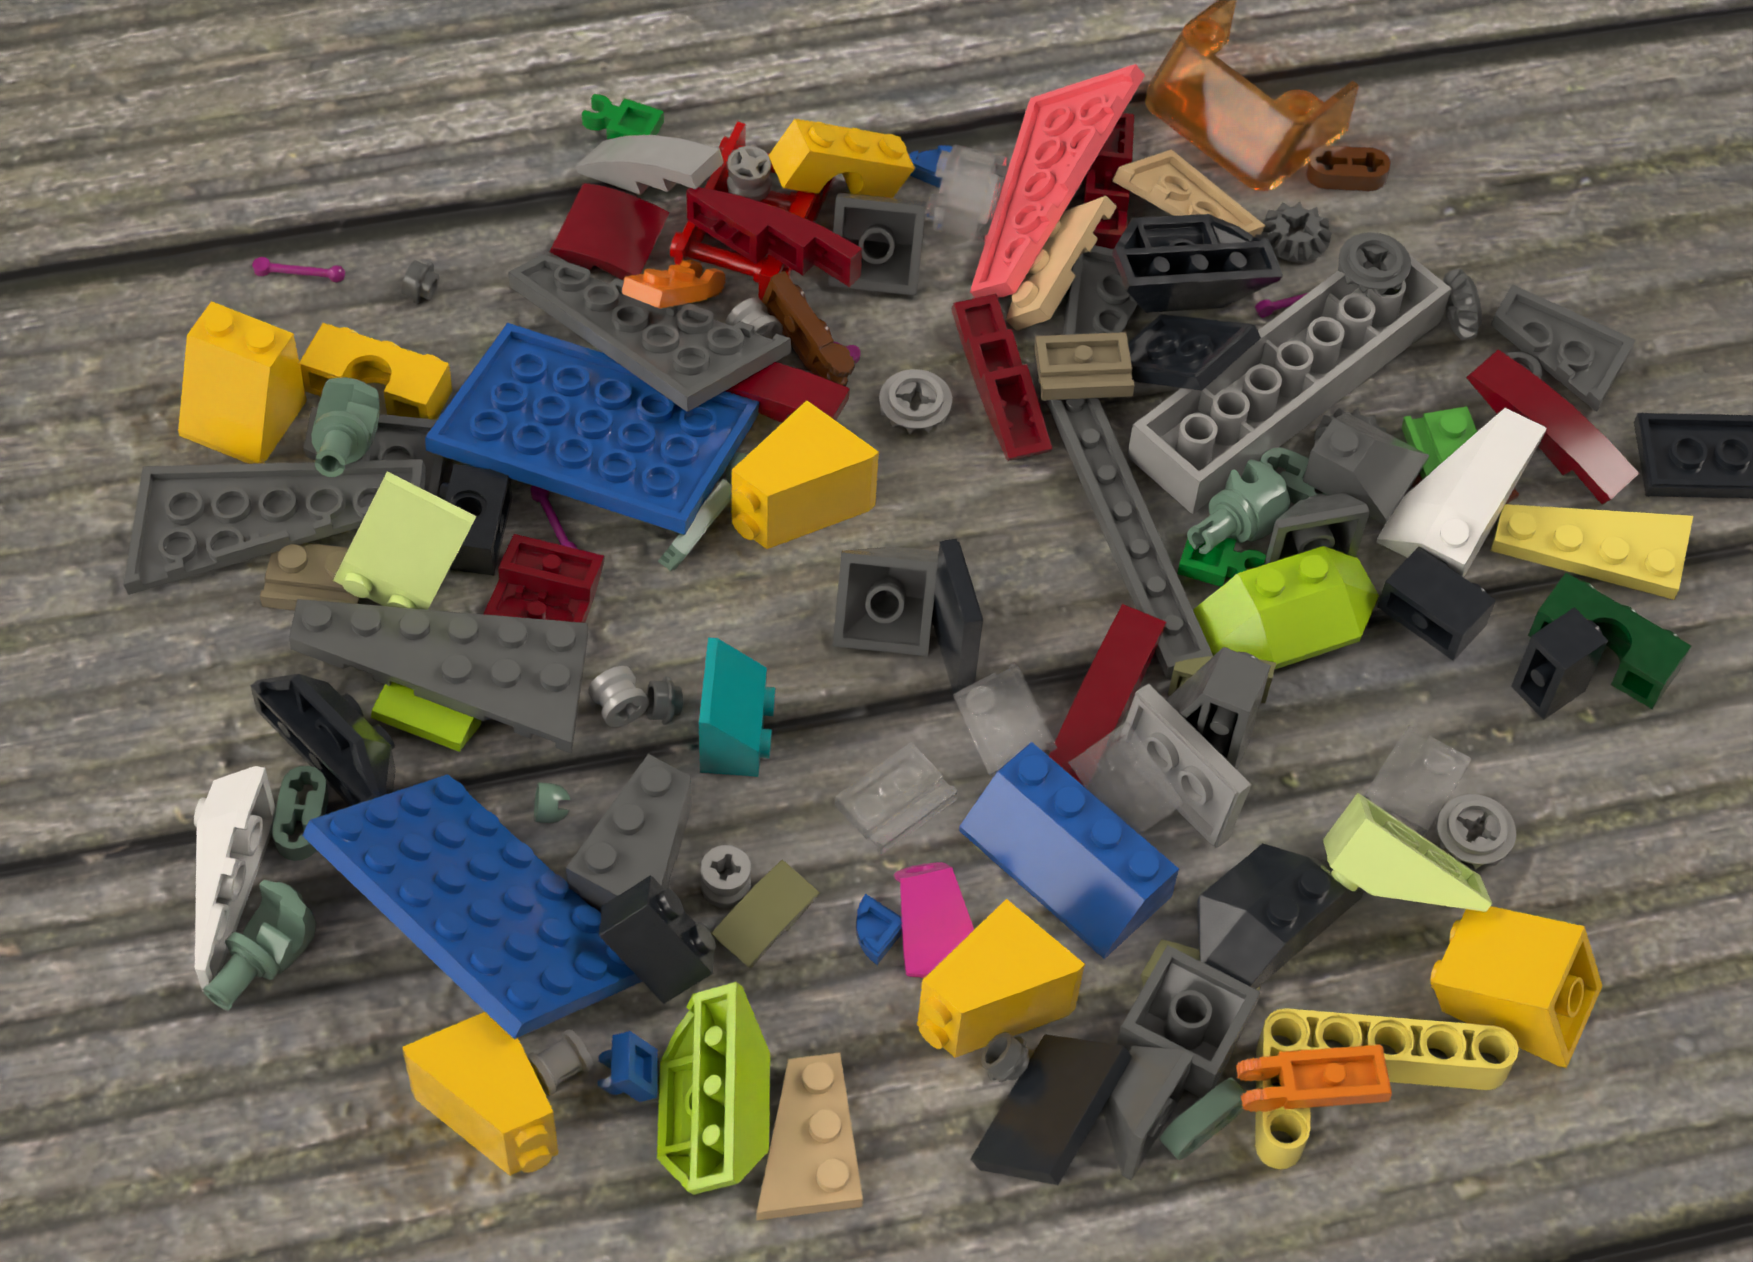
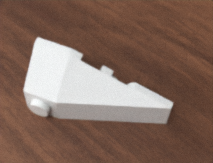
M1504 408L1402 498L1383 527L1376 542L1407 558L1419 546L1432 556L1446 562L1449 568L1465 577L1547 428Z
M254 766L214 780L207 798H200L195 809L194 826L197 827L195 971L202 992H204L203 988L222 969L229 950L225 945V940L237 929L272 835L276 808L266 769L263 767Z

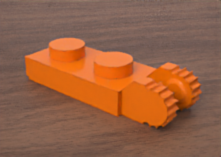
M691 259L683 260L680 265H669L668 270L645 269L644 274L625 277L622 294L660 309L707 300V298L716 297V295L722 292L726 283V274H724V271L715 268L706 269L702 273L703 265L700 262Z
M1381 1045L1279 1052L1278 1056L1247 1058L1246 1060H1241L1236 1065L1237 1077L1240 1080L1250 1082L1254 1080L1265 1081L1279 1076L1280 1087L1252 1089L1241 1095L1243 1109L1250 1112L1273 1111L1284 1106L1285 1110L1389 1102L1392 1096L1383 1046Z

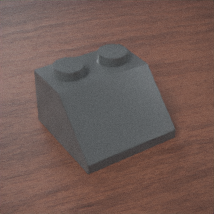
M839 193L837 195L833 232L862 248L861 277L850 288L910 295L917 294L926 201ZM829 275L828 286L849 288Z
M1167 945L1121 1025L1117 1045L1125 1046L1128 1052L1132 1046L1184 1049L1194 1054L1184 1089L1202 1098L1215 1088L1234 1052L1261 992Z

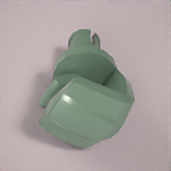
M346 377L328 379L325 383L311 433L312 444L317 452L315 467L322 475L327 477L339 476L344 472L345 464L358 461L370 449L376 435L380 417V399L377 389L363 381Z
M1253 459L1247 462L1242 477L1233 469L1226 482L1225 490L1214 495L1209 502L1210 516L1188 530L1187 536L1191 546L1196 550L1206 542L1199 549V553L1207 554L1227 537L1235 539L1236 543H1243L1247 540L1253 542L1271 534L1275 521L1288 511L1290 507V498L1285 480L1272 468Z
M263 880L259 884L262 896L261 904L245 926L243 934L232 932L225 940V945L232 957L211 982L203 988L204 994L222 1009L230 1010L232 1004L256 976L272 980L277 974H281L289 968L313 940L316 932L315 917L311 909L304 903L302 895L292 886L282 882Z

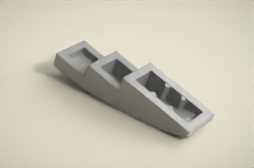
M629 135L602 141L575 167L579 174L641 195L649 186L666 192L677 183L696 189L724 161L720 149L686 139L658 135Z

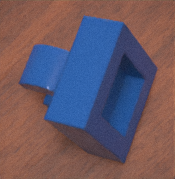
M631 1031L612 1035V1050H606L598 1055V1061L611 1068V1076L598 1080L597 1086L612 1095L624 1092L638 1102L657 1098L658 1049Z

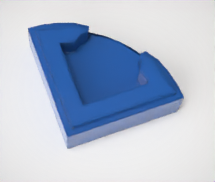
M939 145L938 149L920 153L919 150L910 153L909 156L915 167L910 176L940 188L959 160L960 149Z
M865 894L857 911L856 935L863 952L872 962L878 965L901 936L902 919L900 915Z

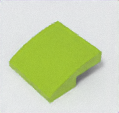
M394 682L390 686L384 685L371 710V718L458 752L461 751L480 727L482 721L415 696L413 689Z

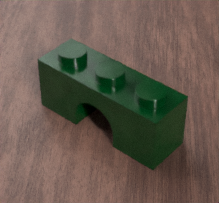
M1565 573L1539 608L1528 636L1531 638L1539 630L1575 607L1586 619L1593 621L1599 627L1602 635L1608 640L1606 646L1612 649L1619 658L1620 665L1611 686L1653 710L1680 671L1692 645L1681 640L1674 632L1662 629L1638 615L1631 607L1621 605L1597 591L1590 583L1578 580L1572 575Z

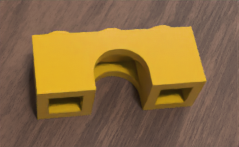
M795 118L768 155L783 188L818 194L831 178L842 173L851 194L893 198L915 169L900 136Z
M326 323L321 324L299 362L305 391L321 396L327 380L332 378L346 377L363 381L366 384L380 383L386 385L383 392L387 415L437 420L453 391L449 363L442 361L438 357L430 354L422 355L401 348L391 341H379L360 335L350 328H339Z

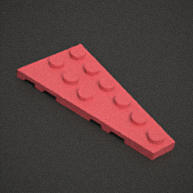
M1136 64L1030 98L971 286L970 293L975 298L997 294V297L1000 298L1016 293L1145 77Z

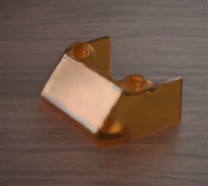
M1217 0L1186 23L1148 84L1146 106L1150 112L1246 186L1258 191L1272 190L1307 164L1310 153L1315 148L1331 145L1348 132L1359 85L1352 80L1325 102L1304 90H1291L1276 100L1272 99L1215 56L1229 41L1236 0Z

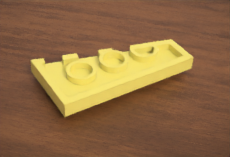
M1505 504L1498 517L1491 551L1674 600L1680 587L1693 516Z

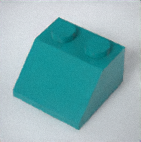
M708 637L699 716L700 773L759 777L760 758L770 759L772 729H763L764 716L774 717L776 687H767V667L719 638Z

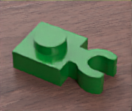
M593 94L591 97L592 110L598 113H592L587 110L582 112V125L587 129L595 131L606 129L607 140L629 135H657L664 123V111L626 98L623 99L620 106L612 104L609 98L600 94Z
M1228 537L1216 545L1209 553L1201 554L1199 549L1206 542L1195 550L1187 538L1177 574L1221 587L1224 584L1225 577L1233 578L1236 574L1247 571L1246 568H1256L1264 565L1266 555L1257 550H1246L1241 553L1234 551L1236 540Z

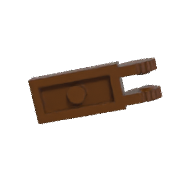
M785 271L772 276L762 299V302L767 307L768 314L775 316L783 325L782 334L785 337L791 338L792 348L808 371L846 387L849 381L847 380L848 375H851L855 368V361L850 356V351L844 345L833 343L834 340L828 325L823 320L818 319L807 303L803 290L792 282Z

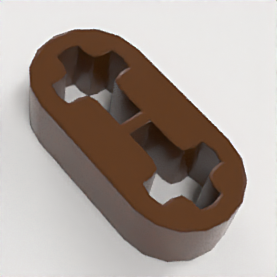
M1319 146L1310 153L1306 176L1312 185L1322 189L1376 191L1386 184L1391 162L1385 152L1376 148ZM1324 165H1329L1330 170H1326ZM1367 167H1371L1372 172H1369Z

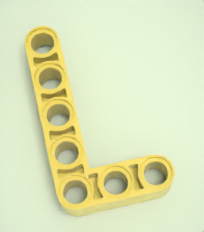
M1287 1008L1278 1009L1270 1013L1266 1018L1258 1040L1256 1058L1278 1056L1279 1052L1330 1048L1324 1042L1325 1040L1338 1041L1344 1047L1385 1044L1389 1045L1397 1053L1396 1055L1384 1053L1390 1082L1492 1090L1501 1086L1506 1080L1517 1059L1519 1048L1513 1035L1504 1028L1497 1026ZM1281 1035L1287 1037L1294 1045H1280L1273 1039V1036ZM1428 1049H1439L1446 1054L1448 1059L1436 1058ZM1480 1053L1492 1054L1500 1063H1490L1483 1059ZM1279 1076L1265 1081H1256V1089L1273 1087V1083H1280ZM1284 1106L1273 1111H1257L1255 1119V1147L1261 1161L1275 1169H1288L1295 1165L1301 1158L1309 1137L1310 1108L1284 1110ZM1271 1132H1286L1292 1137L1294 1142H1279L1273 1137Z

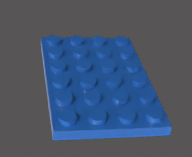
M507 323L426 435V451L478 468L492 469L509 475L511 479L685 535L700 507L709 497L758 417L759 402L724 391L687 412L602 352Z
M448 774L311 819L305 828L302 836L513 1039L642 982L599 937L601 913L586 903L576 892L569 889L565 879L555 874L533 853L528 845L517 839L499 822V819L493 813L487 811L465 790L460 782L454 780Z

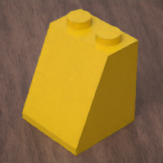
M211 301L187 334L178 427L179 436L248 464L265 463L307 402L294 333Z
M806 400L732 469V524L734 528L745 539L755 540L764 548L769 549L869 512L876 503L879 451Z
M1005 899L922 980L917 1026H919V1031L923 1038L936 1049L943 1047L955 1058L986 1047L994 1037L1001 1033H1009L1011 1036H1016L1067 1017L1075 1010L1085 963L1008 899Z
M1490 906L1486 912L1466 909L1461 920L1458 919L1454 922L1450 932V944L1443 959L1435 962L1431 972V987L1436 993L1442 1012L1467 1024L1504 1028L1516 1039L1518 1048L1552 1064L1567 1068L1603 987L1585 926Z
M486 1012L402 1047L410 1086L415 1099L509 1176L520 1171L525 1173L537 1171L546 1166L552 1157L559 1154L554 1112L519 1039H513Z

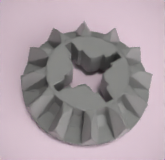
M910 369L898 372L888 378L880 390L881 415L889 418L892 428L900 425L906 427L909 434L914 429H924L929 433L934 425H944L946 417L952 409L950 388L943 379L929 371ZM916 392H920L921 404L919 409L911 411L910 402L912 397H915Z
M1477 794L1462 795L1450 800L1440 811L1435 829L1440 838L1441 849H1447L1458 861L1472 863L1475 870L1483 864L1491 863L1496 866L1501 859L1510 854L1516 840V827L1510 813L1497 801ZM1481 820L1484 821L1482 837L1476 838L1471 843L1468 842L1466 837L1468 829L1479 825Z

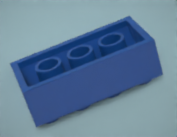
M1033 742L1029 743L997 771L959 826V831L1103 959L1109 956L1173 895L1179 868Z

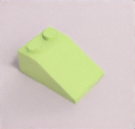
M387 471L333 581L343 585L348 593L359 598H369L383 606L428 610L477 516Z
M1360 793L1356 794L1323 839L1327 861L1333 869L1330 874L1351 891L1355 892L1360 887L1373 896L1486 912L1492 905L1479 874Z

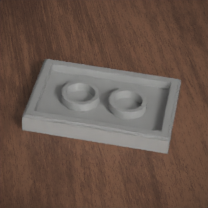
M1148 683L1135 693L1116 748L1213 847L1218 848L1229 840L1252 784Z

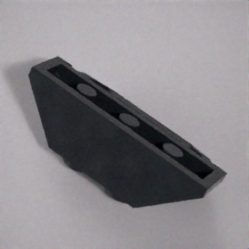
M1210 214L1132 218L1112 251L1126 291L1146 313L1223 308L1280 281L1283 277L1268 238L1258 234L1252 236L1239 226Z
M301 674L260 679L250 685L256 711L311 767H315L323 773L326 782L349 806L393 792L396 769L392 750L395 748V744L383 727L378 724L372 727L363 718L362 709L351 695L345 693L341 696L328 682Z
M1262 843L1200 894L1197 900L1198 960L1257 989L1358 902L1363 892L1358 888L1355 892L1340 884L1332 877L1330 873L1333 869L1324 860Z

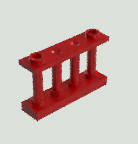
M737 121L730 137L724 136L722 138L719 149L724 163L710 175L705 188L729 193L727 187L729 175L727 161L734 150L746 146V123ZM772 165L771 173L776 174L774 167ZM835 177L825 184L819 194L798 191L797 193L791 192L789 195L770 190L767 197L759 202L784 209L815 223ZM690 221L687 222L683 232L677 231L670 246V257L675 258V265H680L683 260L695 259L752 276L753 281L759 283L758 298L761 301L772 276L783 271L790 276L793 270L769 254L759 263L755 264L741 254L701 243L706 232Z

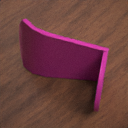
M942 862L911 866L894 873L895 880L900 882L903 956L906 975L909 977L925 978L974 930L953 868Z

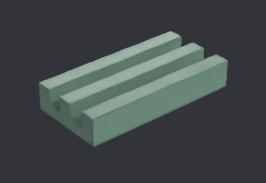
M722 479L700 507L685 535L680 533L658 560L669 571L675 570L732 499V485Z

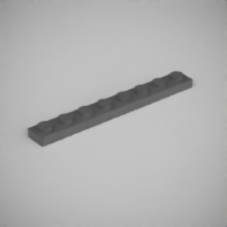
M1037 375V383L1041 389V384H1039V378ZM1099 399L1045 400L1136 609L1167 622L1155 650L1165 676H1172L1175 662L1213 656Z

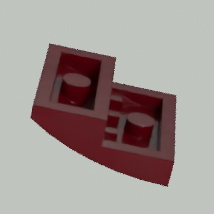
M583 183L549 252L568 263L589 270L595 265L624 281V278L627 276L641 274L670 212L628 193L604 186Z
M513 534L498 567L499 580L483 614L586 623L601 577L605 556Z

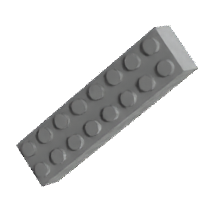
M1411 255V269L1408 279L1402 282L1398 290L1389 288L1382 296L1376 289H1368L1362 293L1360 285L1356 283L1347 284L1346 275L1340 271L1335 272L1259 329L1258 332L1261 339L1205 389L1199 391L1181 388L1135 422L1132 427L1127 457L1190 513L1194 514L1208 503L1214 495L1225 490L1226 482L1233 469L1241 477L1250 459L1260 462L1262 455L1272 448H1279L1442 321L1452 288ZM1367 261L1365 269L1377 267L1381 271L1383 262L1371 264Z

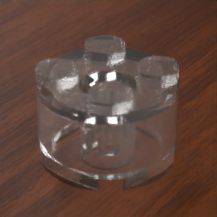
M956 144L952 147L951 152L942 150L936 169V177L942 178L939 195L931 194L925 215V220L933 222V231L985 244L987 234L981 233L983 224L987 225V223L992 222L1004 176L996 174L997 165L1006 166L1007 157Z

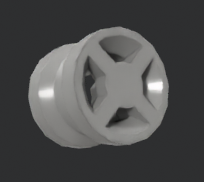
M745 146L734 150L730 154L727 161L729 174L727 187L729 193L756 201H761L767 197L771 190L770 173L772 163L764 150L758 147Z
M755 297L739 303L729 313L725 322L732 326H735L739 321L753 325L755 334L770 339L776 334L781 335L783 331V325L775 316L767 315V307L759 298Z
M627 666L613 667L604 671L591 682L588 688L592 700L602 706V717L610 727L624 726L633 722L649 706V699L642 689L636 688V677Z
M720 845L708 851L701 861V891L704 898L714 906L719 908L735 907L751 890V862L748 855L740 848L732 845ZM725 869V873L720 875L719 872Z

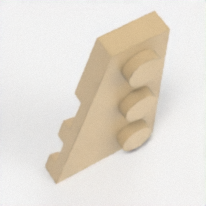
M1172 149L1119 167L1113 179V182L1173 216L1210 214L1239 226L1252 236L1256 234L1261 235L1265 227L1262 222Z
M1107 196L1064 211L1018 290L1012 295V302L1006 321L1016 331L1051 319L1076 277L1071 270L1074 263L1082 253L1092 250L1098 240L1093 232L1101 218L1109 220L1117 208Z
M840 1053L788 1059L756 1220L862 1207L863 1196Z

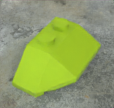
M1321 546L1236 574L1195 607L1193 612L1213 656L1223 647H1226L1236 652L1252 654L1261 660L1275 662V669L1360 642L1379 594L1358 558L1326 546Z
M737 982L692 994L686 1007L689 1011L676 1027L660 1060L657 1159L693 1195L739 1184L769 1151L770 1051L742 985Z

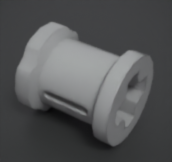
M570 1029L562 1033V1040L540 1054L536 1055L531 1052L527 1055L539 1083L548 1097L557 1092L556 1086L580 1070L589 1072L594 1068L593 1060L584 1043Z

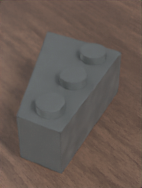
M1223 647L1168 697L1166 701L1237 770L1251 739L1271 665L1259 661L1252 654L1236 652Z
M648 754L566 867L569 889L576 892L586 903L601 913L604 904L650 875L664 889L669 888L675 860L678 858L692 806L691 776Z

